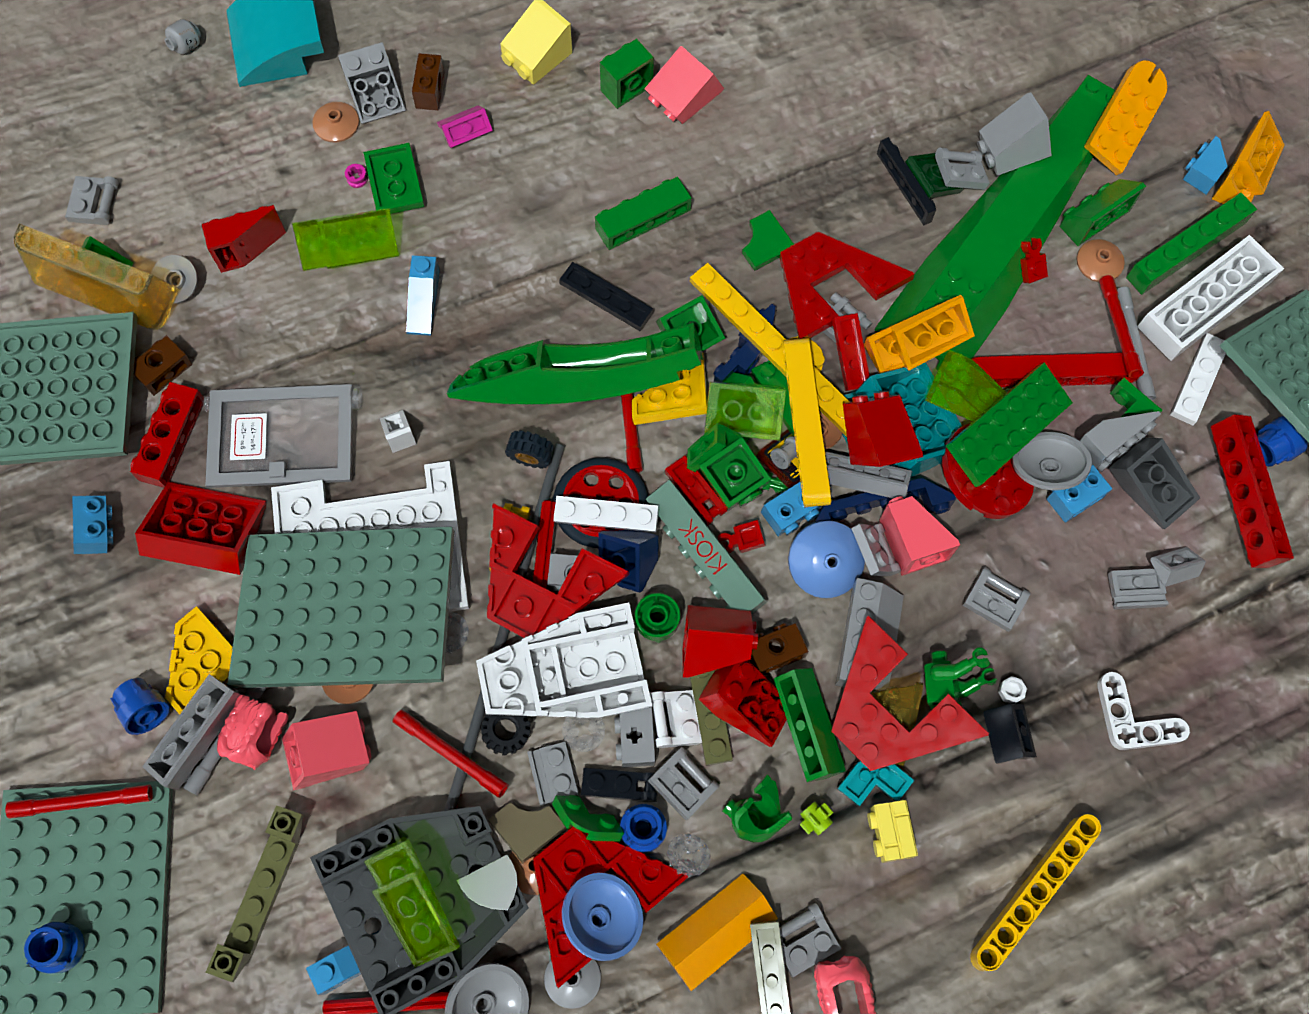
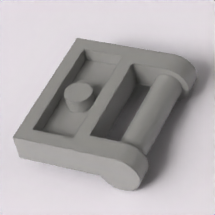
M941 147L937 149L935 158L946 187L982 190L988 187L990 183L981 162L982 153L980 151L968 153L949 151L947 148ZM949 160L969 162V164L950 163Z
M75 176L65 218L68 222L108 225L110 205L114 190H117L119 181L110 176L104 178ZM104 189L99 211L95 213L100 190Z
M858 524L851 528L870 575L892 576L901 572L900 565L895 563L883 534L885 530L882 524Z
M984 567L963 606L1009 632L1031 593L1025 589L1020 590L992 574V570ZM985 582L1017 599L1016 603L985 587Z
M681 746L648 782L685 820H688L718 789L719 785L715 780L711 781L686 755L687 751ZM677 763L704 789L701 793L675 767Z
M816 903L810 905L808 911L780 926L781 940L812 921H815L818 926L817 929L788 946H785L782 941L784 962L791 977L800 974L841 949Z

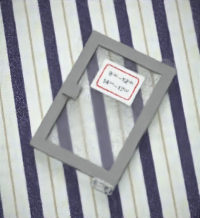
M343 384L210 390V396L204 397V409L206 412L209 411L205 482L207 488L288 485L323 480L324 483L352 482L353 410H361L363 406V395L360 385Z

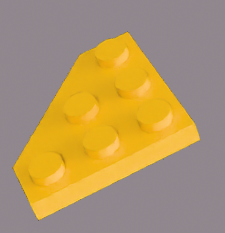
M704 354L701 365L691 370L680 371V380L647 389L642 395L638 394L632 399V419L634 425L708 414Z
M197 606L175 623L174 650L171 651L169 686L166 687L165 698L179 715L209 674L225 684L228 683L233 646Z

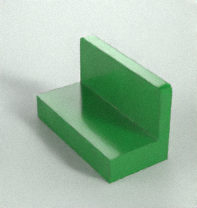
M719 423L715 424L688 448L687 469L696 472L700 469L699 466L741 438V434Z

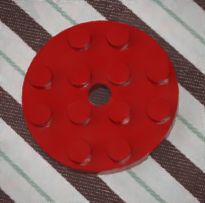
M971 423L966 424L959 428L957 431H955L948 438L945 445H947L951 440H953ZM946 447L945 455L942 457L944 476L953 494L969 510L975 509L983 513V517L1004 519L1016 514L1028 504L1032 497L1034 486L1024 481L1016 473L1012 458L982 485L975 487Z

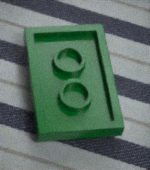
M410 143L363 152L378 217L424 207Z

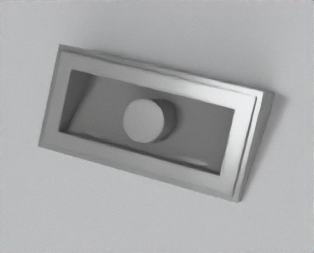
M1188 547L1151 557L1150 560L1162 584L1166 587L1198 577L1206 562Z

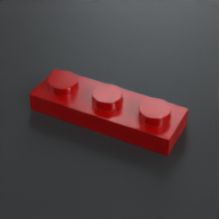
M858 313L831 318L845 391L858 389L870 377Z

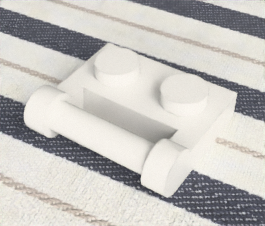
M693 690L657 691L650 693L658 736L655 739L657 748L690 746L702 743ZM663 702L667 704L672 737H668Z

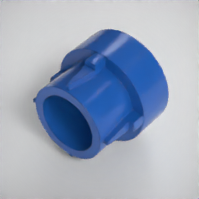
M1284 416L1278 417L1265 425L1257 434L1265 464L1268 467L1275 464L1278 465L1284 461H1291L1304 453L1308 447L1307 440L1296 431L1295 427Z
M131 678L116 688L112 698H110L117 718L126 732L131 735L143 734L156 728L165 720L169 713V705L161 693L153 689L142 678Z
M638 804L626 810L620 823V827L624 832L622 836L624 844L641 853H649L660 847L667 832V823L660 809L649 804ZM641 821L648 822L651 826V832L647 836H640L635 830L636 825Z
M51 922L31 930V934L24 946V954L28 961L26 964L43 973L58 974L67 972L77 965L84 953L85 941L83 934L76 926L64 922ZM58 940V950L54 956L51 948L53 943Z

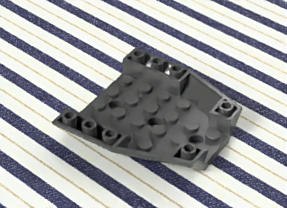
M480 806L390 818L310 857L379 1014H396L459 980L529 909L518 884L515 897L509 909L498 910L478 905L469 899L457 882L458 879L469 874V869L472 866L479 865L484 867L501 858L490 835L492 830ZM423 891L432 893L434 897V902L429 907H421L417 902L418 895ZM377 918L380 920L382 927L377 934L371 935L365 931L364 925L368 919Z

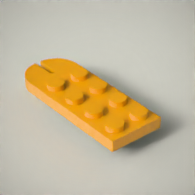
M1140 61L1127 70L1084 146L1115 175L1123 173L1167 93V80L1160 68L1153 71L1156 65L1150 61Z

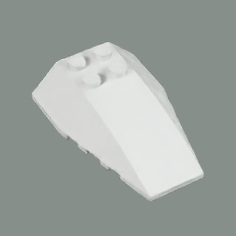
M629 602L576 613L558 624L555 623L546 627L545 630L537 634L527 636L518 643L511 646L508 645L477 660L486 715L602 718L652 707L647 680L644 679L634 635L635 626Z

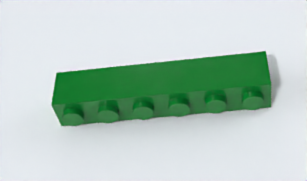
M1239 193L1136 263L1126 279L1143 295L1245 225L1257 208L1242 193Z

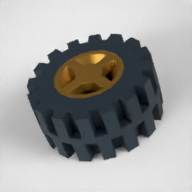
M519 430V432L514 431L511 433L505 453L507 457H510L511 460H516L519 464L522 463L524 466L543 469V467L546 468L549 465L554 445L551 441H547V438L540 437L536 433L532 434L528 431Z

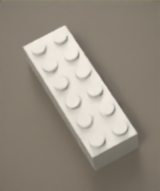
M1249 235L1147 313L1138 325V328L1172 361L1272 283L1284 268Z

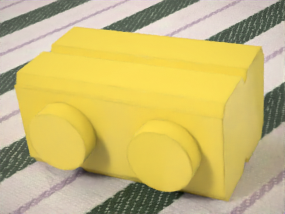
M906 800L873 805L867 817L870 829H875L877 840L873 841L876 857H881V862L885 863L918 856Z

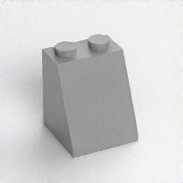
M1031 92L1025 94L979 130L980 141H977L978 149L982 155L985 154L988 167L993 168L997 176L1052 156L1048 117Z

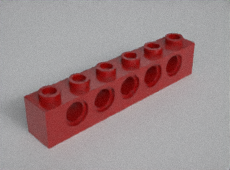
M1234 414L1210 426L1251 568H1270L1294 559L1252 417Z

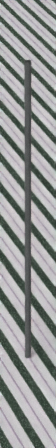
M556 443L532 518V523L538 526L542 502L549 500L564 451V445ZM538 532L516 571V574L524 578L528 571ZM501 625L492 653L504 648L510 630ZM480 690L462 753L470 759L485 714L482 690ZM458 767L444 811L456 809L467 773ZM423 891L418 895L417 902L421 907H427L430 892Z

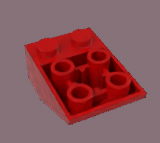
M274 205L262 206L256 210L245 213L239 212L233 216L213 219L201 224L207 249L221 273L245 267L286 233Z
M749 660L715 670L699 697V700L716 717L769 747L774 745L787 720L777 688Z

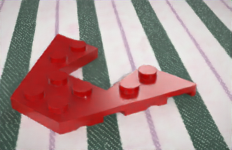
M816 232L780 252V263L784 271V281L788 288V298L791 310L793 311V321L796 324L798 339L814 337L833 326L831 318L839 317L833 308L813 288L839 272L847 269L876 301L912 281L914 278L912 271L820 232Z
M493 503L492 547L490 548L489 562L491 573L490 585L488 584L489 604L487 606V618L525 638L545 630L546 627L568 619V617L576 614L630 574L623 568L582 548L556 595L516 574L540 527Z
M867 616L831 732L870 771L989 735V732L950 694L940 701L911 731L890 713L871 692L908 653L870 616Z
M574 826L533 858L556 987H561L592 960L580 953L572 945L563 927V901L574 883L589 874L606 873L611 869L618 878L625 881L633 889L643 911L647 913L686 880L689 875L615 841L587 840L588 834Z

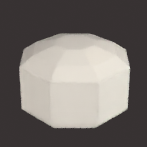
M1011 676L1000 683L998 693L1004 702L1015 704L1025 698L1027 688L1022 679Z

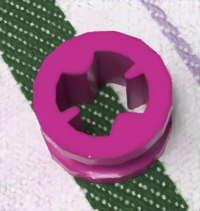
M351 164L345 169V177L349 186L361 188L367 183L368 177L362 165ZM357 173L360 177L355 179L353 174Z

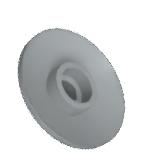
M169 255L160 259L153 267L150 275V285L154 294L160 300L171 304L181 303L190 298L196 290L198 283V274L195 266L188 259L179 255ZM180 277V282L176 285L175 280Z
M594 959L576 973L578 980L575 984L571 985L566 981L559 988L556 987L552 962L550 960L544 975V984L549 997L559 1006L569 1009L580 1008L592 1001L601 983L600 969Z

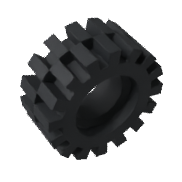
M485 714L481 733L486 747L492 749L493 753H502V755L514 754L517 750H521L530 734L528 716ZM506 719L515 724L516 733L512 738L501 739L497 736L495 726L499 721Z

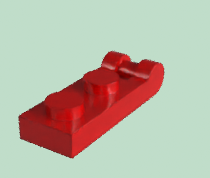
M685 455L665 469V474L676 485L707 526L713 522V518L718 515L722 516L728 511L698 471L694 472L687 469V457ZM710 501L713 507L706 510L703 505Z

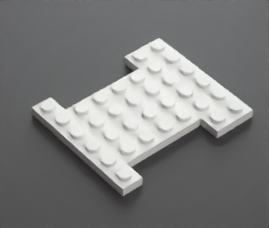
M450 461L424 465L427 484L425 489L326 503L325 483L323 480L271 487L275 534L453 527L455 532L449 612L469 609Z

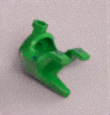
M769 775L763 777L754 788V792L760 794L762 800H755L750 797L736 802L731 799L722 809V812L731 818L733 829L739 839L753 843L764 842L792 820V814L789 811L781 814L777 784L774 780H771Z

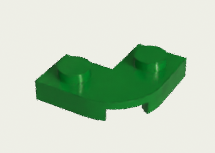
M555 796L552 805L567 829L574 826L578 830L587 833L586 839L591 841L621 840L624 832L614 815L589 814L580 796Z

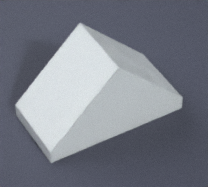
M403 410L380 418L392 453L416 445Z

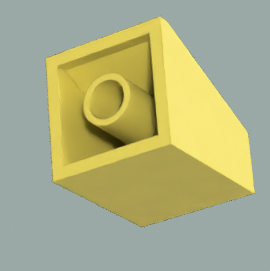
M534 0L500 43L502 60L506 65L516 69L521 78L527 79L534 85L572 54L571 23L543 0Z

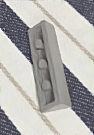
M825 452L829 484L893 499L903 496L904 499L906 498L912 474L911 470L889 465L882 467L851 465L850 457Z

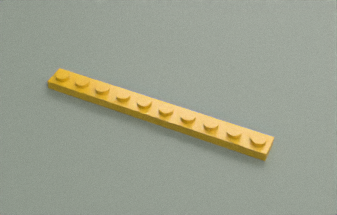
M706 263L690 277V283L786 377L783 354V341L786 339L709 263ZM813 366L819 410L847 437L843 404L850 401Z

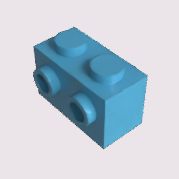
M1092 465L1088 477L1082 483L1069 489L1051 490L1052 493L1047 498V501L1066 523L1103 499L1112 490V487L1096 467Z
M799 482L766 503L761 510V514L779 537L783 533H786V535L793 533L800 527L798 523L806 519L807 522L813 520L820 514L818 510L821 506L804 508L801 483Z
M72 496L74 554L107 553V544H113V529L107 528V520H112V505H106V496Z

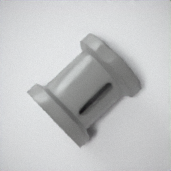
M788 437L780 448H775L771 451V459L777 467L786 469L790 466L791 461L797 458L794 437Z

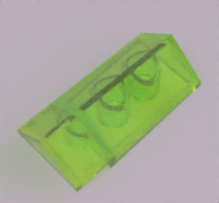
M389 208L292 223L303 271L322 267L330 269L399 256Z
M400 838L364 861L378 885L372 893L414 967L427 963L460 947L408 838Z

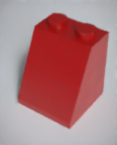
M880 391L873 393V398H868V395L852 397L853 402L843 404L851 465L882 467L923 457L922 449L900 395H889V391Z
M688 605L682 647L683 677L689 678L751 660L752 649L757 650L758 645L756 621H752L751 611Z

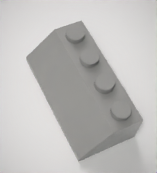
M860 578L855 580L851 590L835 686L845 687L867 616H870L897 642L904 595L880 582ZM892 671L871 693L888 696Z
M209 674L145 762L143 768L162 786L179 790L182 784L188 781L192 770L199 760L205 757L208 747L213 740L221 733V729L225 725V719L233 710L235 701L240 693Z

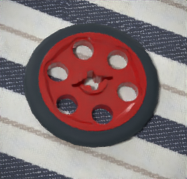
M592 458L572 466L561 477L553 495V502H556V496L570 497L573 494H579L585 499L597 500V498H601L602 500L616 502L630 500L632 503L649 505L646 500L648 497L647 489L639 474L630 469L628 465L610 458ZM588 475H594L598 478V483L594 486H587L584 483V479ZM613 478H620L623 481V486L619 489H613L609 486V482ZM558 523L562 531L572 540L592 548H599L598 533L609 531L604 527L590 526L583 528L580 525ZM615 529V530H612V531H619V530H625V529Z

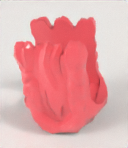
M240 694L235 701L233 710L225 719V725L222 727L221 733L218 735L217 752L219 756L227 757L232 762L240 763L256 770L261 764L270 759L274 745L278 742V736L282 734V728L285 727L288 721V714L280 712L276 715V710L272 708L271 704L267 702L259 703L258 700H250L249 696Z
M844 955L838 961L830 962L826 960L814 966L817 996L823 1014H838L833 987L847 980L854 981L860 1014H877L874 1010L875 998L873 997L874 993L870 982V974L859 957Z

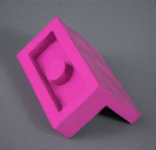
M479 105L437 122L450 148L493 131L485 108Z

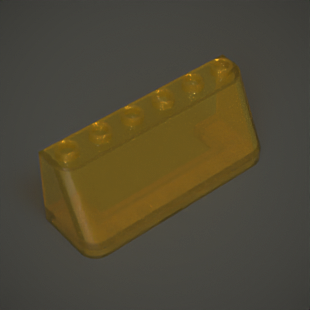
M22 224L18 225L14 235V245L32 281L36 285L109 314L134 312L138 316L137 325L150 330H158L165 324L179 288L152 274Z

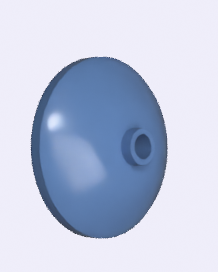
M819 521L805 527L793 540L788 555L789 570L795 583L806 593L819 598H833L848 592L853 588L855 580L861 577L865 565V560L852 529L835 521ZM834 557V565L829 566L828 559Z
M593 873L579 879L567 892L562 906V922L569 941L580 953L594 960L611 961L627 954L638 942L643 928V912L637 895L625 881L611 874ZM592 917L597 918L598 926L593 923Z

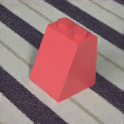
M680 46L645 87V90L650 95L647 99L657 108L660 105L666 109L663 113L674 122L677 119L683 124L724 90V87L709 69L685 48Z
M903 496L890 500L879 519L880 524L884 527V534L895 561L900 565L902 576L948 561L960 546L959 540L912 496L905 499Z
M357 711L292 723L283 736L282 742L293 791L361 771L370 763V747L368 744H365L363 738L365 733L364 722L361 718L359 719Z

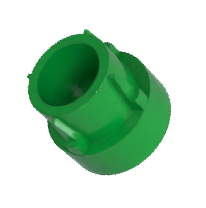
M661 593L650 594L638 603L635 610V625L643 637L660 643L670 638L678 629L680 610L677 603L668 595ZM654 612H660L665 616V619L660 623H655L650 619V615Z

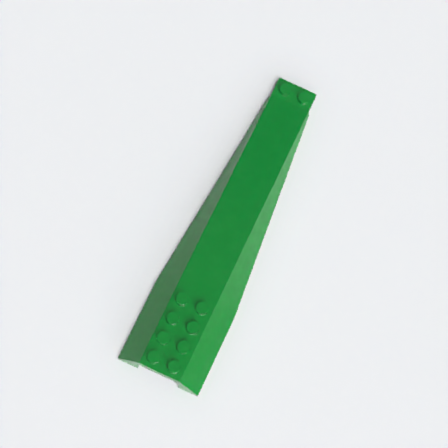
M1087 75L1079 88L1072 93L1048 120L1052 156L1001 174L925 259L914 274L913 280L908 282L874 330L880 332L956 296L962 295L975 336L935 357L940 360L936 369L957 382L968 366V361L975 356L1004 315L1023 282L1020 259L1026 258V255L1021 249L1022 241H1029L1032 246L1031 238H1040L1043 247L1092 161L1094 155L1084 146L1116 90Z

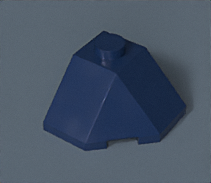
M635 530L599 532V557L630 573L617 585L635 592H642L658 561V535Z

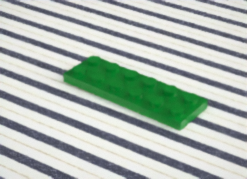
M1044 362L1033 369L959 433L946 447L972 484L978 487L987 481L1073 402Z

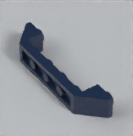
M923 478L909 482L906 498L912 496L917 500L921 496L924 507L929 513H945L950 510L956 500L954 494ZM866 492L832 501L831 505H825L822 508L815 522L831 521V519L833 521H840L848 517L849 514L856 512L857 515L866 514L872 508L879 506L884 509L893 498Z

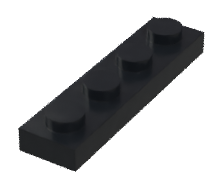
M889 137L881 140L877 151L878 157L923 226L931 223L936 212L934 201L928 198L901 157L897 145L893 144Z
M574 262L570 264L559 279L560 285L638 331H641L653 314V308Z

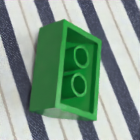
M1118 179L1112 184L1106 183L1096 195L1090 194L1077 208L1074 206L1069 208L1063 214L1064 219L1059 227L1077 246H1080L1130 212L1146 188V185L1143 182Z

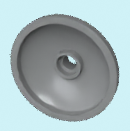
M1040 432L1012 457V463L1016 473L1027 483L1045 490H1064L1079 485L1088 477L1091 471L1092 458L1089 450L1079 440L1062 433Z
M499 963L480 964L471 968L455 982L447 997L445 1014H528V991L522 978L511 968ZM484 998L482 1006L477 1007V1002Z

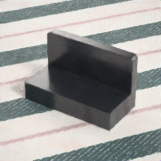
M1008 704L984 711L983 714L987 731L989 732L995 763L1000 764L1016 759L1037 757L1024 704Z

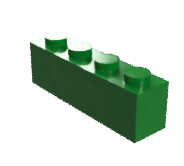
M678 176L671 180L667 179L659 186L650 190L646 189L630 200H623L609 210H602L595 216V229L608 250H611L691 211L692 198Z
M794 669L774 678L806 781L824 780L846 772L835 735L831 732L832 726L813 669Z

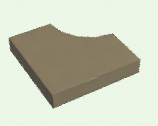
M510 802L489 818V823L522 864L566 830V827L550 806L540 811L528 812L518 809Z

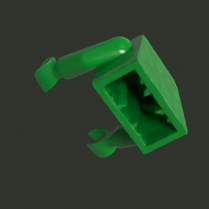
M976 648L972 653V658H965L956 664L948 661L947 652L945 651L931 653L932 663L924 665L927 703L931 710L948 694L962 706L961 697H968L981 689L980 686L984 684L994 685L997 682L996 678L991 681L985 680V675L994 672V669L986 668L990 665L989 659H977L980 655H988L984 648ZM976 666L986 668L978 678L973 677L966 682L958 681V678L969 673Z

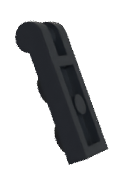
M583 768L581 796L657 802L658 793H655V788L648 782L655 773ZM637 782L645 783L644 792L636 791Z

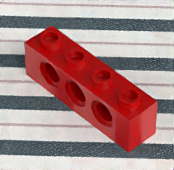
M169 382L167 389L161 394V403L151 417L150 428L147 434H144L142 437L141 448L138 455L131 462L130 471L138 481L162 488L165 487L167 482H170L205 401V398L198 389ZM180 409L177 414L172 415L175 410ZM170 431L168 436L162 438L165 432ZM156 454H160L156 460H152Z

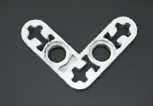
M1109 672L1098 680V692L1110 742L1115 748L1130 750L1170 745L1182 742L1188 738L1190 733L1189 726L1180 718L1135 723L1126 684L1120 674ZM1109 680L1117 685L1113 691L1111 687L1106 686ZM1113 694H1114V697H1116V696H1118V695L1120 696V698H1115V699H1112L1111 701H1109V699H1108L1109 697L1113 696ZM1113 704H1118L1123 708L1124 715L1122 718H1117L1111 713V706ZM1145 727H1150L1155 731L1156 738L1154 741H1148L1144 737L1143 730ZM1175 727L1180 729L1181 732L1177 736L1175 733L1164 735L1163 730ZM1122 732L1124 735L1135 733L1136 738H1131L1124 742L1122 739L1119 740L1118 735Z

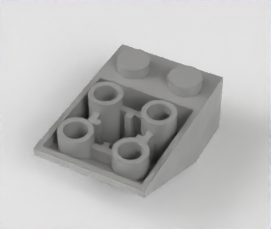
M383 42L338 55L361 124L406 111Z
M1157 411L1100 422L1080 440L1091 454L1092 465L1100 472L1104 471L1112 464L1113 460L1123 456L1133 444H1138L1157 426L1154 421L1161 413Z

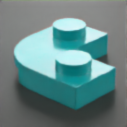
M859 761L837 789L857 806H860L875 785L894 801H899L914 780L895 764L870 771Z

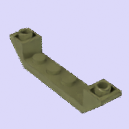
M276 805L265 831L270 834L265 849L224 944H217L205 973L234 982L253 955L299 845L303 821L302 814Z

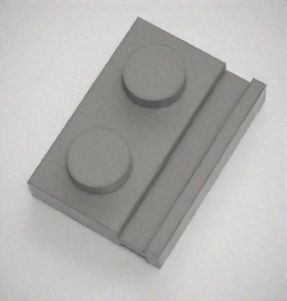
M1155 569L1117 570L1108 573L1111 595L1114 598L1115 604L1113 606L1114 610L1156 608L1168 605L1165 596L1166 587L1162 584Z
M565 742L527 752L540 806L553 803L556 795L579 796Z

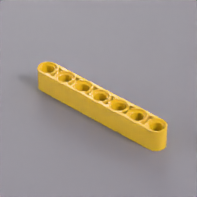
M809 338L784 340L783 354L804 508L831 505Z
M1085 814L1074 818L1060 834L973 948L970 960L977 970L994 971L1002 965L1099 836L1101 824L1095 816ZM1081 821L1088 825V835L1082 833L1080 829ZM1065 842L1073 847L1072 856L1065 853ZM1050 863L1057 868V876L1055 878L1051 877L1047 869ZM1033 885L1038 886L1041 890L1039 900L1032 896L1031 888ZM1017 906L1021 907L1025 913V918L1022 922L1017 920L1014 914ZM1000 928L1005 929L1008 933V941L1005 944L998 939ZM984 950H987L992 957V961L988 966L984 965L981 961V953Z

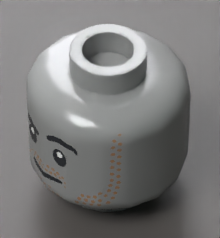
M180 19L165 29V43L170 50L179 54H186L200 44L201 34L193 22Z

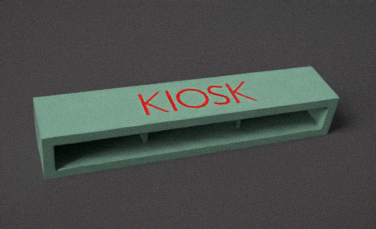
M668 480L646 498L650 505L659 506L658 518L660 517L665 523V526L662 527L671 539L676 537L681 545L678 546V549L687 559L691 557L696 565L693 568L702 579L705 577L709 579L712 583L709 588L718 599L723 597L728 605L725 609L751 611L752 615L768 602L672 481Z

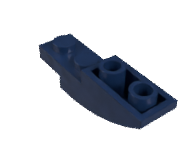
M773 304L766 310L762 308L759 311L772 326L776 307ZM741 332L738 334V347L731 353L730 360L726 364L721 363L713 373V385L716 388L733 372L748 376L751 373V369L755 368L763 355Z

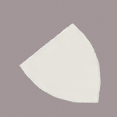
M505 855L458 879L457 882L466 896L478 905L490 909L508 910L516 893L517 873L508 855Z

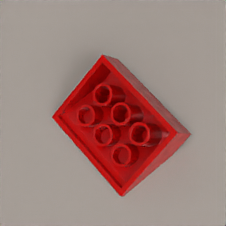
M167 482L135 532L139 555L241 575L244 569L249 535H257L267 505L266 501Z

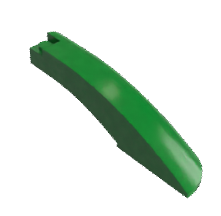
M694 323L645 337L602 344H545L543 340L491 355L474 363L463 376L458 375L447 391V395L449 398L467 401L525 405L598 400L635 393L680 380V371L691 370L701 365L703 354Z

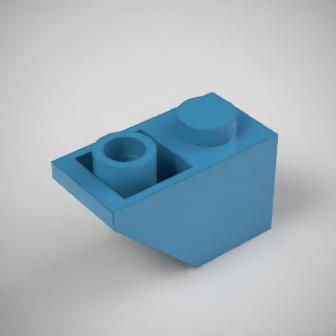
M1215 136L1210 144L1207 142L1203 144L1197 152L1200 157L1198 159L1192 158L1185 168L1188 173L1183 178L1184 181L1206 195L1228 167L1220 138Z

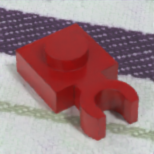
M1031 238L1032 246L1029 241H1022L1021 249L1026 255V258L1020 259L1023 283H1032L1048 277L1046 254L1040 253L1042 247L1040 238Z
M758 520L733 527L735 532L733 535L722 533L717 536L719 541H729V545L725 547L729 553L733 552L735 547H739L740 552L744 553L766 546Z

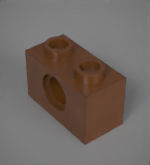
M418 53L412 87L416 109L439 110L445 74L441 55Z
M166 335L163 339L156 341L144 354L135 358L133 375L155 396L169 382H172L193 364L186 354Z
M787 623L778 625L773 628L774 632L765 636L763 633L758 634L757 650L752 649L750 661L763 675L806 658L809 651L796 623L789 626ZM778 643L782 647V652H772L769 649V644Z

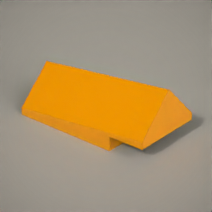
M1269 111L1263 113L1249 133L1212 200L1225 204L1239 193H1242L1252 202L1254 196L1264 194L1284 148L1283 140Z
M959 295L867 337L864 347L879 374L902 367L910 371L975 335L962 295Z
M742 874L656 945L690 991H692L752 941L751 923L773 921L778 918L760 890Z

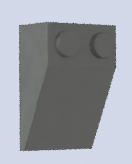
M1143 438L1109 468L1121 488L1162 529L1170 526L1200 499V496L1163 438Z

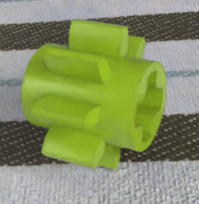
M814 801L800 814L804 819L800 826L808 835L814 831L819 836L834 823L829 818L834 812L826 803L819 806Z

